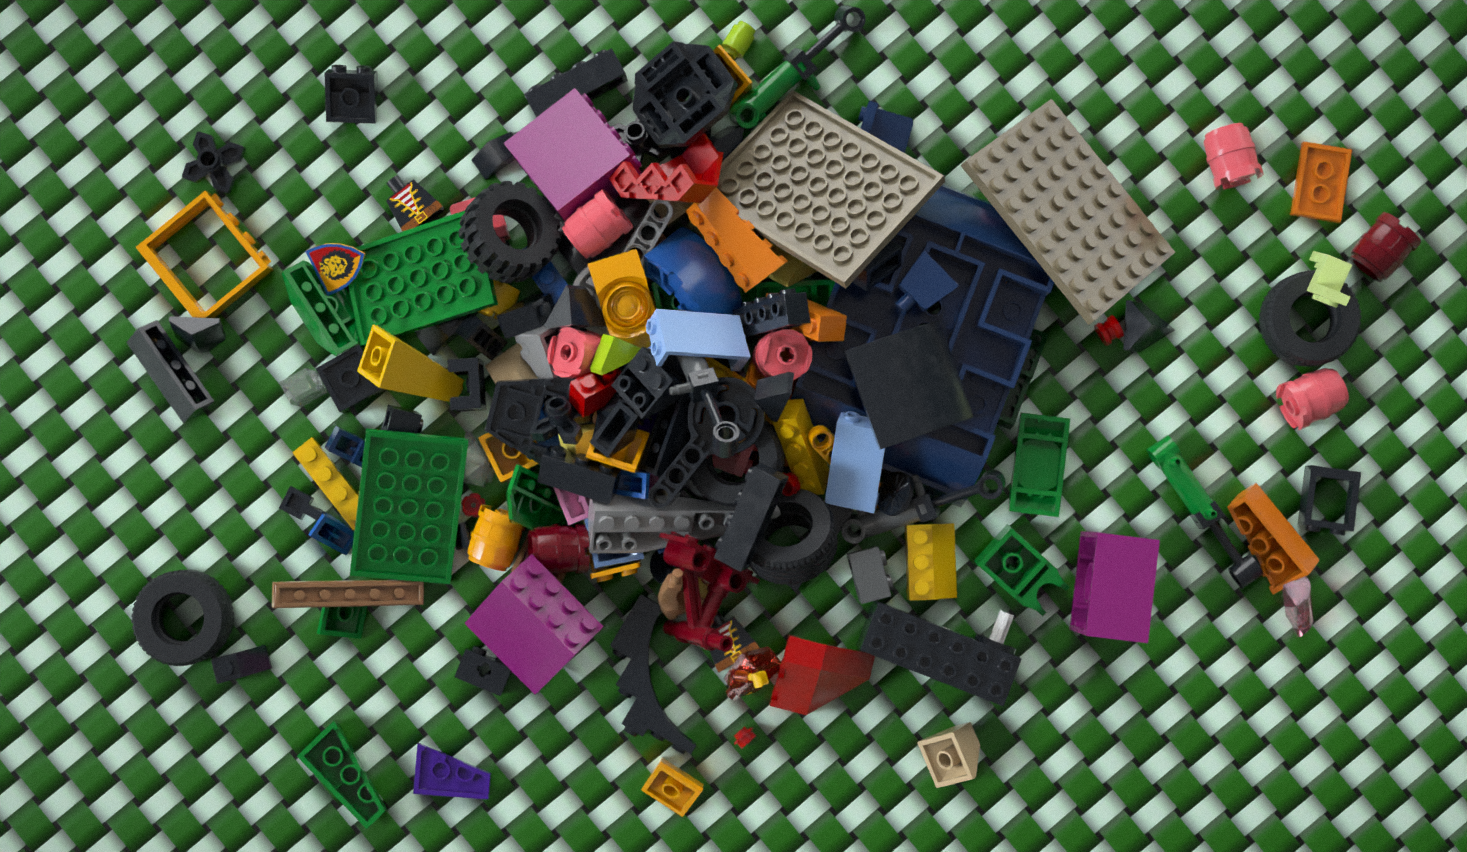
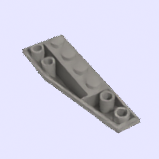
M617 494L610 505L590 499L588 510L589 552L642 553L665 548L668 542L659 538L660 533L670 534L671 531L682 536L687 534L698 540L722 536L727 529L725 522L728 516L734 513L736 507H727L712 501L677 497L670 506L663 508L653 506L649 499ZM656 495L657 500L661 503H665L668 499L667 495Z

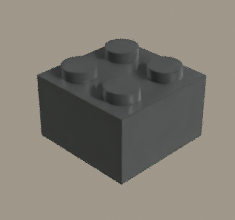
M873 546L846 554L858 601L861 604L891 596L890 590H894L891 576L885 574L883 566L887 565L884 550H879L878 547Z

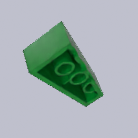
M334 720L297 755L304 765L366 829L387 811L385 804L337 720Z

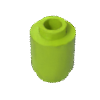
M739 21L738 24L733 25L721 45L732 59H736V57L742 58L755 38L753 35L756 31L746 22Z

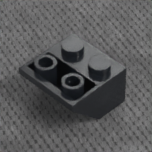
M642 347L611 386L636 414L645 420L672 405L680 395H670L669 388L687 383V381L667 359L662 366H656L651 349Z

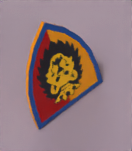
M327 243L305 251L327 296L347 287L357 277L365 256L364 252L340 243Z

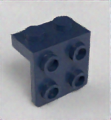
M869 101L867 107L862 106L858 121L862 122L861 129L905 153L913 127V120L909 117L878 109L879 103Z

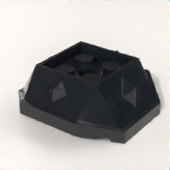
M673 41L635 73L634 84L636 87L633 96V111L660 148L690 146L728 114L738 83L710 46Z

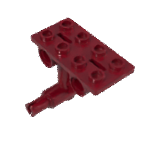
M673 531L670 534L660 533L659 538L668 542L664 550L665 562L669 565L680 567V570L683 572L682 585L687 621L676 622L667 620L663 626L664 633L669 636H675L679 642L690 643L708 651L715 649L723 652L730 651L733 647L732 638L727 635H721L717 629L711 628L723 599L727 598L730 591L739 593L744 590L748 582L758 585L760 580L752 576L753 571L748 568L740 572L714 558L717 550L707 545H703V547L698 545L699 540L685 534V536H682ZM698 577L704 585H707L706 590L708 591L702 605Z

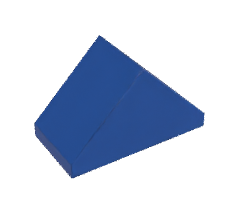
M622 469L617 495L649 499L650 473L643 469H639L635 473Z
M322 514L308 534L310 537L344 555H347L353 546L354 531L330 514Z

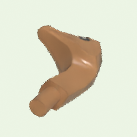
M674 569L672 573L667 575L658 594L660 609L669 620L678 618L686 613L684 592L681 590L683 572L680 569ZM701 597V605H702V603H703V601H704V598H703V597Z

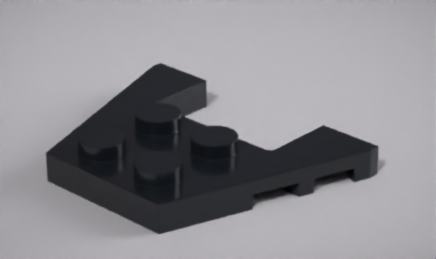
M555 377L497 381L485 431L511 448L513 447L526 455V458L532 459L541 465L542 456L549 447L535 443L529 431L534 422L539 421L545 395L563 396L569 400L570 382L576 378Z

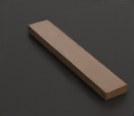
M342 580L272 582V608L423 605L424 582Z

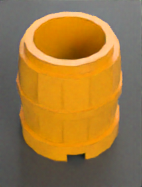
M482 504L478 512L479 518L470 535L471 540L467 552L469 554L468 559L487 568L506 571L507 567L511 566L515 554L519 550L522 531L526 530V527L510 520L507 510L499 508V510L495 509V511H492V506Z

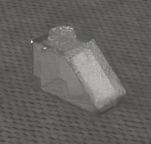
M466 431L465 438H468L469 442L463 482L486 487L487 482H492L494 469L491 468V463L475 434Z

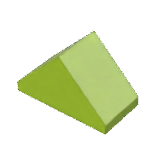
M603 334L590 365V370L593 373L604 375L629 363L641 348L617 337Z

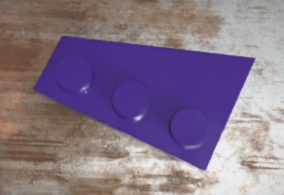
M417 743L413 794L489 799L490 772L424 744Z

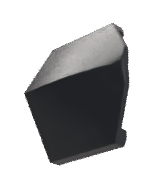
M169 316V323L175 337L196 352H209L226 340V334L220 318Z

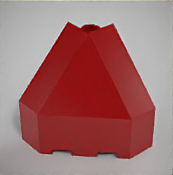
M704 133L682 155L661 165L652 162L640 175L631 162L623 161L609 177V180L619 195L624 198L702 203L718 186L724 152H718Z
M789 635L777 680H775L770 706L808 715L869 680L875 656L861 650L857 651L825 645Z

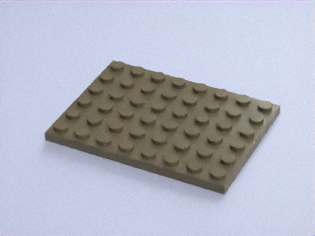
M792 90L722 162L717 189L739 210L738 216L742 220H749L754 225L755 233L847 288L945 183V178L941 173Z
M1052 99L960 165L1088 325L1099 318L1175 253L1169 243L1158 232L1153 223L1150 222Z

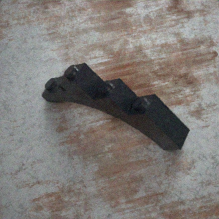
M641 594L610 644V647L614 648L613 654L624 660L626 657L631 659L616 683V686L620 687L618 692L628 698H631L632 695L636 697L621 724L625 726L624 731L634 737H637L638 734L643 737L646 730L650 729L652 730L650 734L662 742L664 739L673 743L672 748L683 755L685 752L691 754L696 747V742L681 732L667 716L657 699L651 681L649 647L654 624L661 609L659 603Z

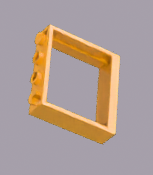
M207 191L201 193L136 246V249L190 315L196 318H215L273 270L269 265L271 259L263 250L258 252L253 246L256 243L253 237L247 231L243 233L238 227L240 222L231 212L227 214L222 208L225 204L216 193L212 195ZM210 206L259 265V268L205 312L155 249L205 208Z

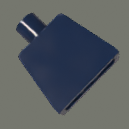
M924 251L898 287L904 295L895 305L904 314H907L915 305L924 312L954 291L959 285Z

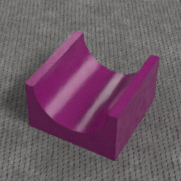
M1081 531L1069 630L1085 636L1148 643L1160 540Z

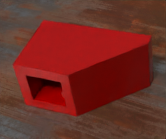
M617 368L604 375L590 371L570 382L569 402L583 418L605 407L617 392L611 385L622 371Z

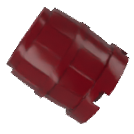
M1382 212L1375 219L1376 223L1366 233L1361 235V239L1351 251L1352 255L1349 257L1357 268L1377 282L1387 280L1398 268H1401L1409 254L1415 251L1421 244V239L1408 226L1406 228L1399 224V219L1386 212Z
M558 524L536 527L534 530L529 531L528 557L532 554L550 573L557 575L575 572L576 574L588 572L590 555H587L589 536L584 524H574L573 526H558Z

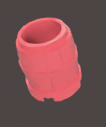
M1243 123L1229 124L1212 130L1205 135L1206 159L1214 176L1213 183L1216 190H1219L1221 185L1223 189H1229L1251 182L1250 177L1255 174L1257 179L1264 175L1262 166L1258 163L1255 144L1248 128L1244 127Z
M603 188L594 194L595 197L583 206H579L564 222L565 225L562 227L567 238L586 259L589 257L593 258L606 248H610L623 233L627 234L633 229V224L622 209H619L615 204L616 201Z
M573 327L560 329L561 332L551 338L547 350L548 363L552 364L555 370L553 373L559 377L569 379L578 378L590 372V365L602 336L593 331H582Z
M782 329L768 333L760 339L754 347L752 358L756 370L765 378L792 372L794 373V380L809 369L812 362V349L803 334L795 330ZM785 348H787L789 359L786 362L780 356V353Z
M1328 368L1305 373L1294 381H1286L1279 384L1276 388L1277 399L1281 398L1283 405L1279 406L1281 413L1289 425L1293 428L1299 427L1298 430L1309 427L1313 422L1329 418L1332 414L1344 409L1349 400L1348 390L1342 377L1334 369Z

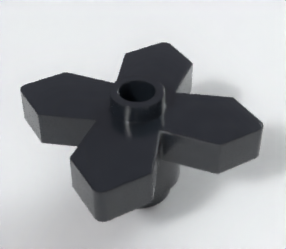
M637 116L636 120L627 126L620 123L613 126L621 136V140L624 144L627 143L641 164L644 153L658 159L671 153L670 148H660L655 143Z
M198 131L193 142V146L198 153L197 160L186 163L182 178L198 184L210 176L214 189L230 194L235 180L227 167L242 162L246 151L245 147L229 142L218 149L212 135Z
M555 396L547 399L542 408L546 418L534 422L529 431L532 440L546 441L559 434L564 444L577 445L583 435L579 425L590 421L595 412L583 418L565 397Z

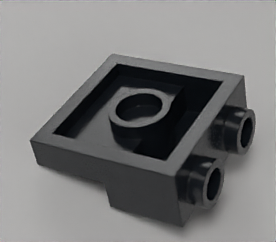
M332 65V69L324 72L326 122L375 124L377 122L378 71H371V66L365 65L356 66V70H347L346 65Z

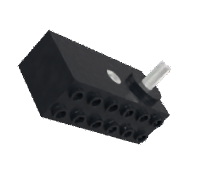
M875 600L872 602L856 644L859 650L1003 707L1022 658L1014 655L1015 648L1003 644L1014 615L1001 610L989 638L977 633L974 638H971Z

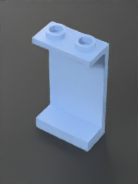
M656 309L646 323V332L650 336L651 353L655 358L656 366H662L668 355L728 359L730 370L740 372L750 358L740 315Z
M841 412L838 418L825 502L826 504L874 513L880 493H878L885 448L879 450L868 418L860 416L856 412Z

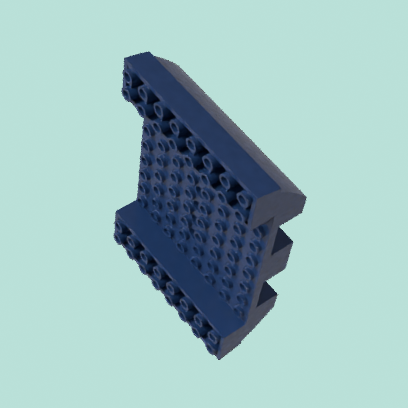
M944 184L892 238L893 242L902 247L901 267L868 291H865L853 282L847 288L835 282L826 307L847 316L844 341H812V362L809 369L798 378L790 399H803L813 427L823 425L835 435L837 421L841 412L852 411L860 416L867 417L844 352L860 345L918 327L920 324H928L939 320L974 417L886 447L881 477L883 478L896 471L906 473L910 477L918 475L925 491L933 489L935 497L972 486L979 477L996 437L993 433L1009 391L1015 387L1032 340H1029L1045 296L1050 294L1054 284L1053 280L990 202ZM925 251L959 286L938 301L940 311L937 314H930L927 310L923 312L916 305L907 314H904L895 305L904 295L898 286L919 256ZM826 434L817 435L819 443L824 441ZM967 498L952 502L950 504L962 507V505L967 501Z

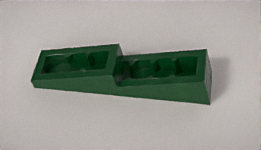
M1033 328L1029 340H1032L1015 387L1009 391L997 425L1009 430L1015 425L1029 383L1034 376L1047 340V333Z

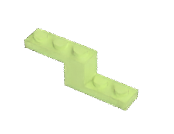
M1313 251L1309 260L1316 263L1314 267L1317 269L1307 291L1313 293L1312 299L1335 308H1337L1338 304L1347 306L1350 296L1340 291L1352 264L1333 256Z

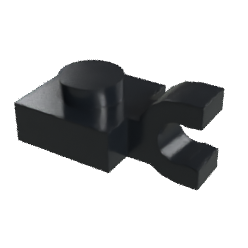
M293 486L289 487L279 506V509L300 520H303L305 515H308L318 521L322 514H328L322 509L311 505L314 497Z

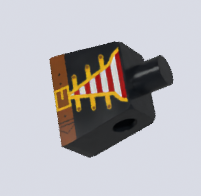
M396 175L387 182L388 187L394 194L386 201L402 232L429 223L446 210L414 179L405 184L399 175Z
M718 610L711 627L717 629L721 635H727L733 640V647L728 652L718 649L710 651L719 673L760 648L734 616L725 621Z

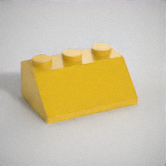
M954 523L905 525L907 599L937 600L957 598Z

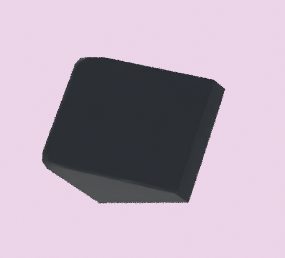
M467 522L458 524L455 543L456 550L469 547L471 532Z

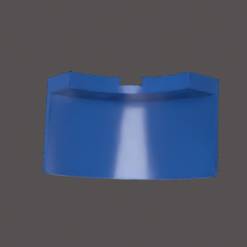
M680 227L644 255L645 276L656 282L668 295L673 293L680 303L677 306L678 309L690 312L733 315V310L742 307L741 295L733 275L720 262L719 256L714 249L691 230Z

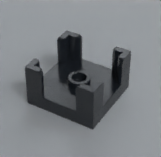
M360 344L315 368L338 411L341 413H347L354 409V405L387 390L377 387L357 371L365 349Z
M479 358L447 360L449 372H454L456 375L469 374V378H466V387L470 396L451 397L450 410H456V412L487 410L484 361Z

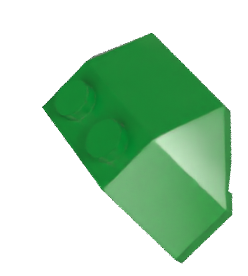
M304 260L282 271L290 302L317 344L334 356H338L358 344L359 336L351 296L346 288L327 296L313 266Z
M516 464L506 492L509 519L531 530H534L536 527L555 524L563 526L566 524L567 520L554 488L537 482L538 474Z

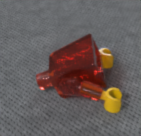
M769 646L741 653L724 677V681L729 686L726 694L730 699L737 701L742 696L758 692L764 685L769 684V680L775 674H778L781 661Z

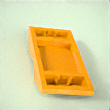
M637 249L588 263L587 265L608 334L639 348L650 347V336L646 332V323L655 312V308Z

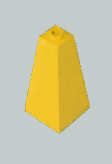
M372 325L357 370L360 374L382 389L450 402L451 397H459L463 389L464 380L453 372H449L444 366L378 325Z

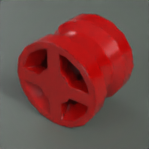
M1113 315L1109 316L1106 322H1099L1094 325L1098 337L1105 346L1110 345L1115 338L1120 339L1124 337L1122 327Z

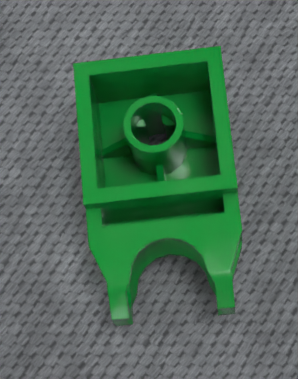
M1008 524L974 560L982 570L1019 603L1036 610L1042 616L1047 612L1037 600L1038 589L1047 583L1062 587L1065 591L1070 588L1062 580L1057 568ZM1015 556L1013 558L1015 560L1013 565L1010 563L1005 564L1008 557Z

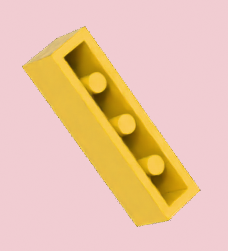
M803 399L788 400L778 422H773V425L783 447L791 472L798 477L801 489L809 490L817 495L824 494L828 483L829 468L826 460L814 450L808 441V433L813 428V424ZM816 437L814 441L815 443H819L818 438Z

